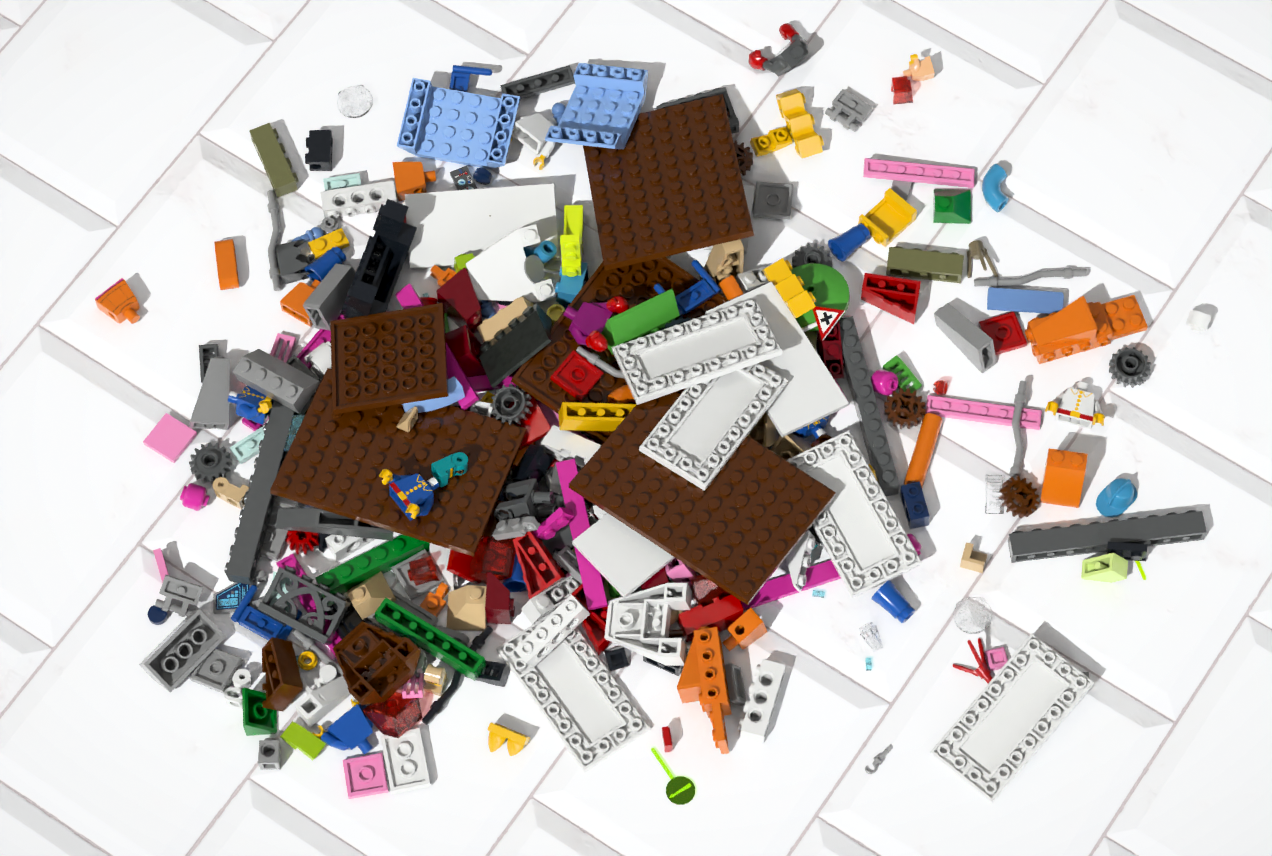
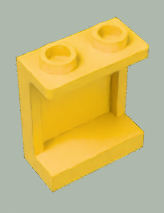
M889 188L885 191L884 198L865 216L863 214L859 216L858 224L862 223L867 227L874 241L886 248L916 220L917 210Z

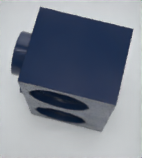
M920 482L901 485L900 498L909 529L928 526L930 515Z

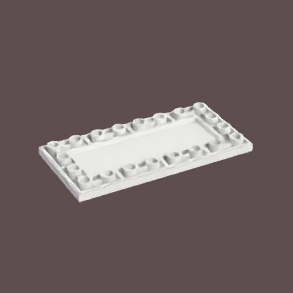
M554 183L405 194V206L409 207L406 213V222L417 227L409 248L410 269L432 268L434 265L438 267L454 266V257L473 253V256L476 257L513 230L536 224L540 241L547 240L556 246L557 253L552 259L559 258ZM536 243V244L529 245V246H531V247H537V246H539L540 243Z
M772 282L706 311L705 315L747 300L757 299L783 352V355L760 363L788 380L787 385L766 411L781 437L791 434L849 405L846 397Z
M756 298L612 347V352L637 405L783 355L782 348Z
M757 363L688 387L641 444L639 451L705 491L787 385L788 380L761 363Z
M849 430L786 460L836 492L835 497L812 526L851 598L859 596L922 565L921 559Z
M608 513L572 541L577 550L624 598L675 558Z
M548 614L496 647V651L582 771L586 773L649 732L650 727L577 627L534 668L529 666L518 655L514 648L550 615Z
M1031 633L933 747L930 754L993 804L1095 682Z

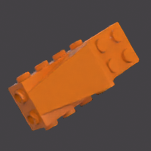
M1135 295L1103 304L1100 301L1087 303L1085 297L1082 296L1059 312L1051 313L1043 318L1036 317L1030 320L1025 330V335L1031 343L1034 357L1037 358L1039 364L1106 346L1111 344V340L1146 331L1148 326Z
M700 627L698 630H694V637L677 685V690L682 704L700 701L702 711L707 713L712 723V736L716 748L720 749L721 754H728L729 747L724 716L732 715L722 642L717 627Z

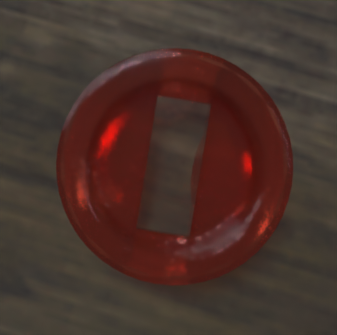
M935 381L933 391L938 395L945 396L948 389V381Z

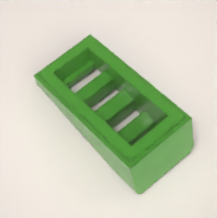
M897 355L883 365V369L892 371L895 374L900 371L903 372L897 376L899 381L898 388H902L903 392H906V386L911 382L913 385L909 387L910 393L922 387L919 380ZM907 376L908 379L902 383L901 380Z

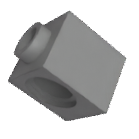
M275 738L259 740L258 764L260 770L280 769L281 745L279 740ZM268 750L275 751L271 756L265 755Z

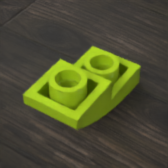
M293 721L280 736L292 748L299 749L312 761L326 745L314 734Z

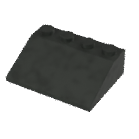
M537 303L532 307H527L518 319H512L508 327L504 330L500 329L492 340L485 341L480 346L479 358L493 388L551 342L552 319Z

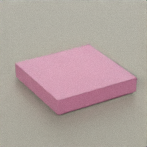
M165 413L144 439L143 443L175 463L197 436V432Z
M382 753L342 760L349 799L388 792Z

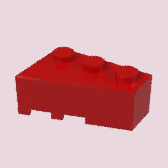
M865 273L861 300L914 325L921 281Z
M528 531L525 536L513 539L518 561L524 575L523 579L529 593V599L566 578L542 540L536 537L533 531Z
M581 584L572 595L588 610L583 584ZM608 606L589 610L590 615L581 622L598 656L612 643L604 638Z
M733 595L722 599L716 597L713 598L714 603L704 607L700 604L691 608V610L680 613L678 615V624L682 630L685 642H692L694 630H698L700 627H717L719 633L727 630L730 625L743 615L744 609L740 600Z

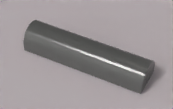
M568 65L500 85L501 93L520 96L521 100L575 84L571 67Z

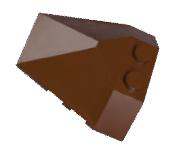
M365 622L357 625L333 647L338 664L342 669L343 677L348 685L349 693L361 705L385 702L414 676L421 652L409 638L399 637L393 632L388 633L379 627Z

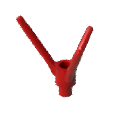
M980 638L977 639L981 659L971 640H968L967 643L979 667L976 670L953 664V668L971 673L977 677L979 676L988 684L993 677L990 675L991 671L986 663L982 640Z

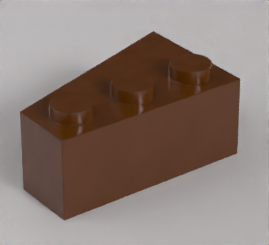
M271 637L262 648V672L266 675V683L262 684V690L266 691V701H263V708L283 712L302 691L303 682L292 641Z

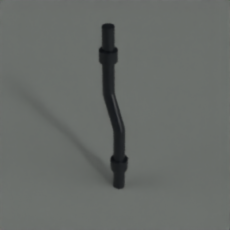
M487 625L482 633L472 640V645L469 648L475 652L481 649L485 644V640L493 632V628ZM456 669L451 685L437 701L432 703L430 710L422 718L421 721L424 724L428 725L434 716L444 709V704L458 689L462 673Z

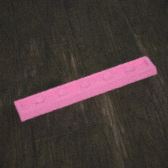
M871 158L864 159L863 177L974 187L975 169Z
M928 395L925 414L932 413L945 418L1012 426L1015 406ZM1022 408L1020 428L1040 430L1042 410Z

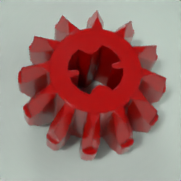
M294 530L287 532L288 538L286 542L290 545V550H295L298 555L301 551H303L304 555H307V550L314 552L313 546L319 545L317 540L319 539V533Z

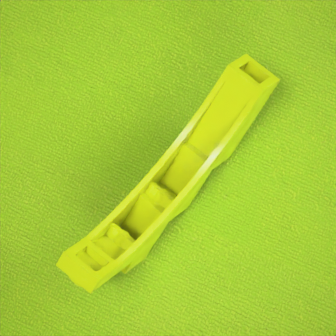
M564 205V233L560 235L562 275L568 277L581 275L583 205Z

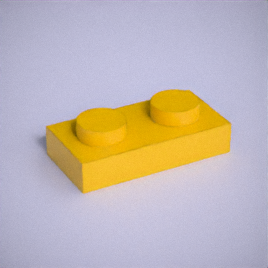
M342 228L308 242L315 260L333 247H338L342 250L350 246Z

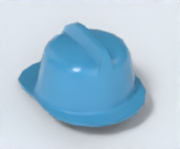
M1118 478L1113 480L1097 496V510L1105 517H1118L1134 503L1137 498V489L1130 479Z

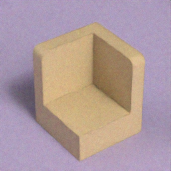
M966 542L960 567L983 573L987 554L973 551L974 544Z

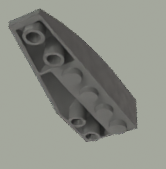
M309 505L278 509L276 529L393 541V531Z

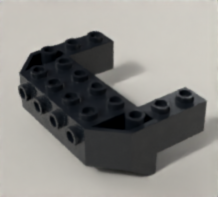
M387 199L385 205L381 204L372 229L375 231L374 236L370 235L342 307V310L345 311L343 318L386 312L417 227L404 223L408 206Z

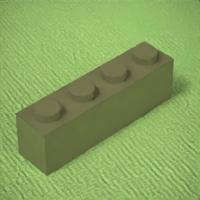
M270 123L249 130L252 143L277 198L297 191L296 183L299 180L296 172L292 173L290 169L292 164L289 157L285 158L284 156L286 151L283 143H279L277 140L279 135L276 128L272 129Z
M900 246L889 247L886 275L961 284L964 255L955 252L941 253L937 250L923 251L918 248L905 249Z

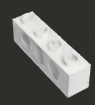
M393 180L320 191L324 218L334 217L337 219L346 216L354 217L365 213L373 214L379 211L381 204H386L387 199L397 202Z
M332 534L325 538L327 547L337 562L375 540Z
M571 594L514 650L529 666L534 668L584 621L590 613Z
M762 659L761 665L757 664L754 676H757L755 683H751L749 694L752 695L750 701L746 700L743 710L746 712L745 718H741L738 725V730H741V738L764 744L784 678L785 664L767 659ZM769 680L772 683L770 685H764L762 684V681ZM758 698H764L766 702L758 703L756 700ZM759 716L761 719L759 721H753L751 720V717Z

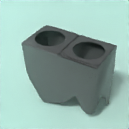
M303 240L275 245L284 285L308 279V276H306L310 274L308 272L295 273L308 265L306 263L307 256L299 254L302 250L298 247L304 243Z

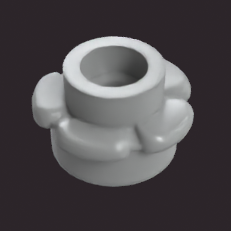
M325 217L320 225L326 234L339 228L338 220L334 217Z

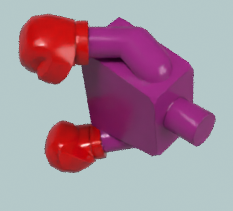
M616 296L607 302H583L579 310L568 305L563 316L573 320L569 331L578 344L585 345L597 352H603L608 348V341L602 334L607 320L611 318L612 313L620 314L628 310L629 304L625 298Z

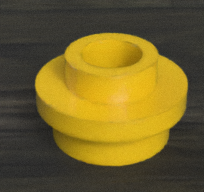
M305 651L298 657L299 667L306 671L314 669L318 663L317 656L311 651ZM307 659L311 660V663L305 664L304 662Z

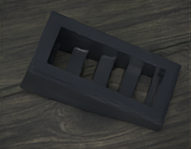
M485 660L484 674L481 672L476 680L505 687L510 673L508 666L504 663Z

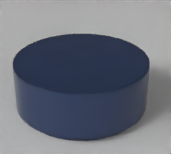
M477 168L473 174L474 180L483 185L490 184L493 177L491 172L485 168Z
M153 605L149 608L147 616L152 624L161 625L166 622L168 613L162 611V608Z

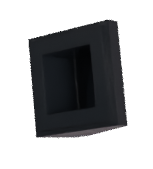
M617 646L604 650L610 671L629 666L624 647Z

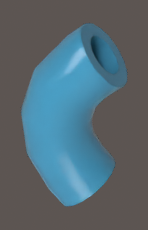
M993 164L983 177L982 192L988 205L998 213L1006 206L1009 200L1000 189L1001 183L1007 177V174L1001 166Z
M547 240L542 241L537 247H523L526 258L529 255H536L543 264L551 260L557 253L556 246Z

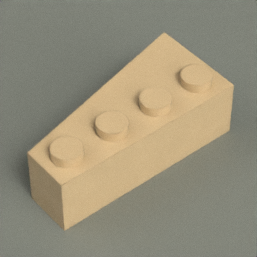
M741 239L714 245L704 269L718 286L725 278L731 275L736 277L737 274L743 273L744 247Z

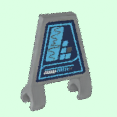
M263 570L256 571L253 582H266L267 576ZM234 582L213 594V613L235 612L251 585ZM252 598L248 607L251 606L258 610L257 608L263 599L253 601Z

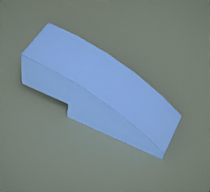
M453 376L448 379V397L402 404L404 412H407L414 406L417 407L418 413L453 404L465 397L463 387Z

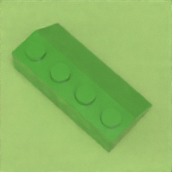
M670 289L607 320L602 334L608 341V349L612 355V347L660 331L662 328H665L667 322L671 323L673 319L678 320L680 314L674 291Z

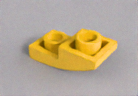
M783 127L769 130L768 135L751 138L750 145L756 157L787 147L793 141L787 128Z

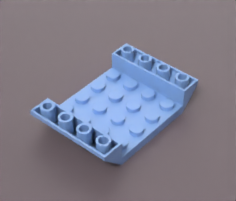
M579 63L573 75L576 85L558 126H550L545 141L624 149L646 99L648 70Z
M413 78L396 146L417 157L485 169L505 166L520 96L503 93L501 98L434 87L429 80Z

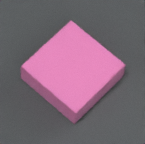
M1004 647L987 650L984 653L990 671L1001 669L1008 661Z

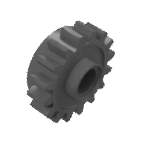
M807 243V248L801 245L800 251L795 250V255L792 257V267L795 268L809 263L833 267V258L830 256L829 250L824 252V246L817 248V243H815L814 247H811Z
M1125 347L1124 350L1118 349L1117 354H1112L1108 372L1112 373L1111 379L1117 378L1116 384L1122 382L1125 388L1127 384L1134 388L1135 383L1141 386L1142 380L1147 381L1151 371L1149 369L1151 362H1147L1148 356H1144L1142 350L1138 351L1136 347H1133V349Z
M510 384L509 387L503 385L500 391L496 390L497 394L492 396L493 403L490 404L494 409L491 413L496 416V420H501L503 424L508 422L509 425L515 424V422L521 425V419L528 420L525 415L532 413L529 407H532L533 403L530 402L532 397L519 386L515 387L513 384ZM511 402H515L513 407L508 408Z
M209 442L207 447L201 444L200 450L194 449L196 455H190L192 461H189L191 473L195 474L196 480L201 479L202 483L210 482V484H213L215 479L227 477L226 473L231 471L229 465H232L230 453L226 452L224 446L220 448L219 443L212 446L211 442Z

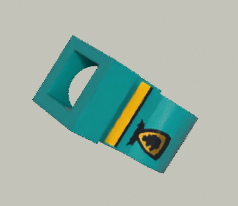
M457 452L431 464V474L437 480L440 487L447 485L449 478L455 475H463L467 472L468 457L462 452Z

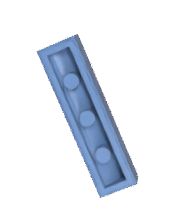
M989 287L987 310L1051 314L1063 309L1064 293Z

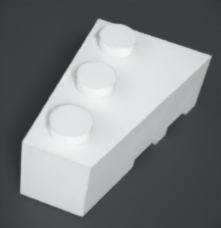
M555 425L552 426L541 441V447L544 448V452L552 454L560 462L575 458L578 469H582L601 447L600 444L572 432L559 430V427Z

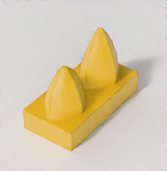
M490 722L487 729L490 731L488 736L490 752L499 749L506 738H508V753L510 756H514L523 749L524 745H528L531 738L495 722Z

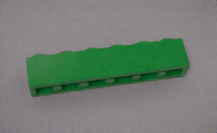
M402 534L394 538L393 541H388L315 577L318 586L322 583L330 587L329 591L333 594H336V592L344 594L347 590L380 571L384 574L392 570L391 567L424 549L429 552L430 544Z
M388 598L383 600L375 612L377 622L398 635L409 638L416 646L476 681L486 666L483 656Z

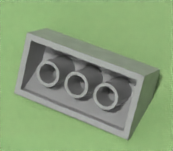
M261 349L244 355L232 371L238 381L299 414L321 383Z
M194 609L138 665L154 681L171 693L226 636L200 609Z

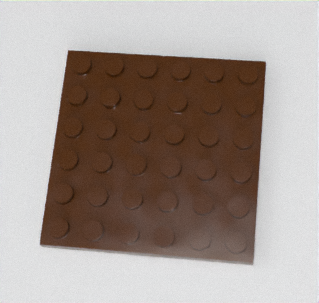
M443 303L330 321L332 406L334 415L449 396Z

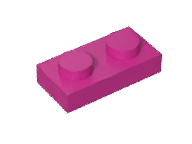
M559 507L540 524L538 530L533 532L538 538L551 539L575 515L572 510Z

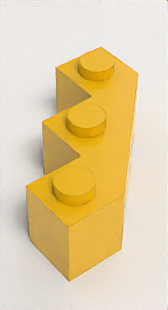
M797 89L777 94L776 99L779 112L786 121V128L791 139L795 141L797 155L801 158H806L822 153L824 142L822 136L818 135L813 129L815 124L813 115L804 108L806 103L804 94Z
M781 258L762 269L767 280L773 283L794 318H798L816 307L814 304L816 299L811 292L808 293L807 290L803 289L802 286L805 284L801 277H796L795 274H792L791 270L793 267L788 259L784 260Z

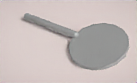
M529 255L524 262L525 274L534 283L543 280L545 272L559 274L560 272L559 270L544 268L541 259L536 255Z

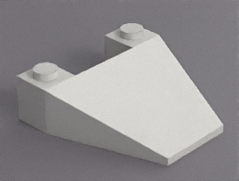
M536 224L513 230L465 263L478 300L513 302L515 299L523 296L530 302L535 303L556 297L552 279L533 283L525 274L524 262L526 256L523 247L541 242Z
M665 583L630 594L626 598L620 597L608 601L604 638L661 664L684 666L687 646L682 638H669L671 610H691L692 590L688 583Z

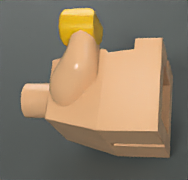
M917 54L910 55L909 69L903 71L904 78L911 76L912 81H925L934 78L935 72L930 56L919 61Z

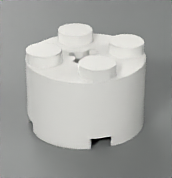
M329 341L320 344L304 358L306 364L311 363L312 367L310 370L321 381L327 368L332 369L331 343Z

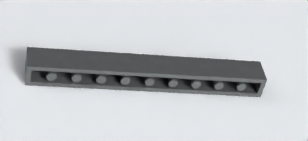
M853 316L841 318L839 324L843 366L869 461L875 470L877 482L885 496L899 494L900 484Z
M275 400L268 412L269 421L264 425L265 435L259 443L260 453L254 461L255 471L249 479V492L245 493L244 510L240 511V524L235 529V542L230 547V560L226 563L224 573L230 582L248 585L253 583L277 496L271 494L270 489L290 449L299 413Z
M1189 510L1180 514L1171 512L1163 516L1149 515L1146 518L1131 517L1121 521L1113 519L1104 523L1095 521L1087 525L1073 524L1069 527L1054 526L1045 530L1036 528L1028 532L1014 531L1009 534L1008 547L1011 563L1107 552L1108 542L1148 544L1147 547L1200 541L1205 539L1207 531L1203 512Z

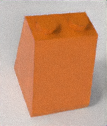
M1048 449L1040 503L1079 508L1088 454Z

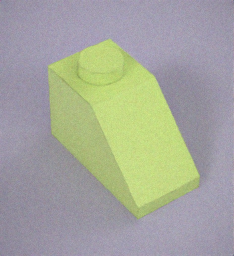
M1115 553L1085 559L1082 561L1081 578L1110 583L1127 579L1128 561Z

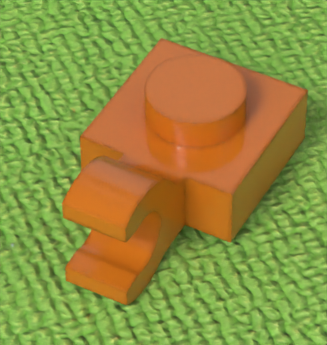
M436 265L430 269L432 272L430 276L438 280L439 286L445 284L456 274L449 267L446 271H443Z
M441 582L436 593L429 592L420 604V607L438 617L447 604L443 599L450 591L448 589L449 586Z

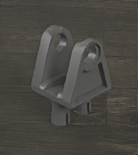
M532 478L505 485L502 493L505 497L504 500L507 502L497 504L494 516L499 521L534 516L538 521L540 518H548L558 508L557 506H544V503L553 504L554 494L552 491L541 492L537 479ZM507 492H512L516 496H511ZM499 510H505V511H507L509 514H504V513L500 512Z

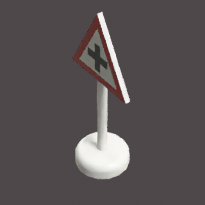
M816 306L812 309L816 322L801 329L803 332H806L818 326L821 338L824 340L845 310Z

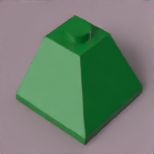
M934 189L933 223L971 224V190Z

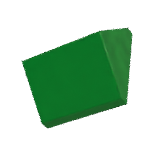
M243 688V728L246 736L276 734L277 710L263 708V701H266V693Z

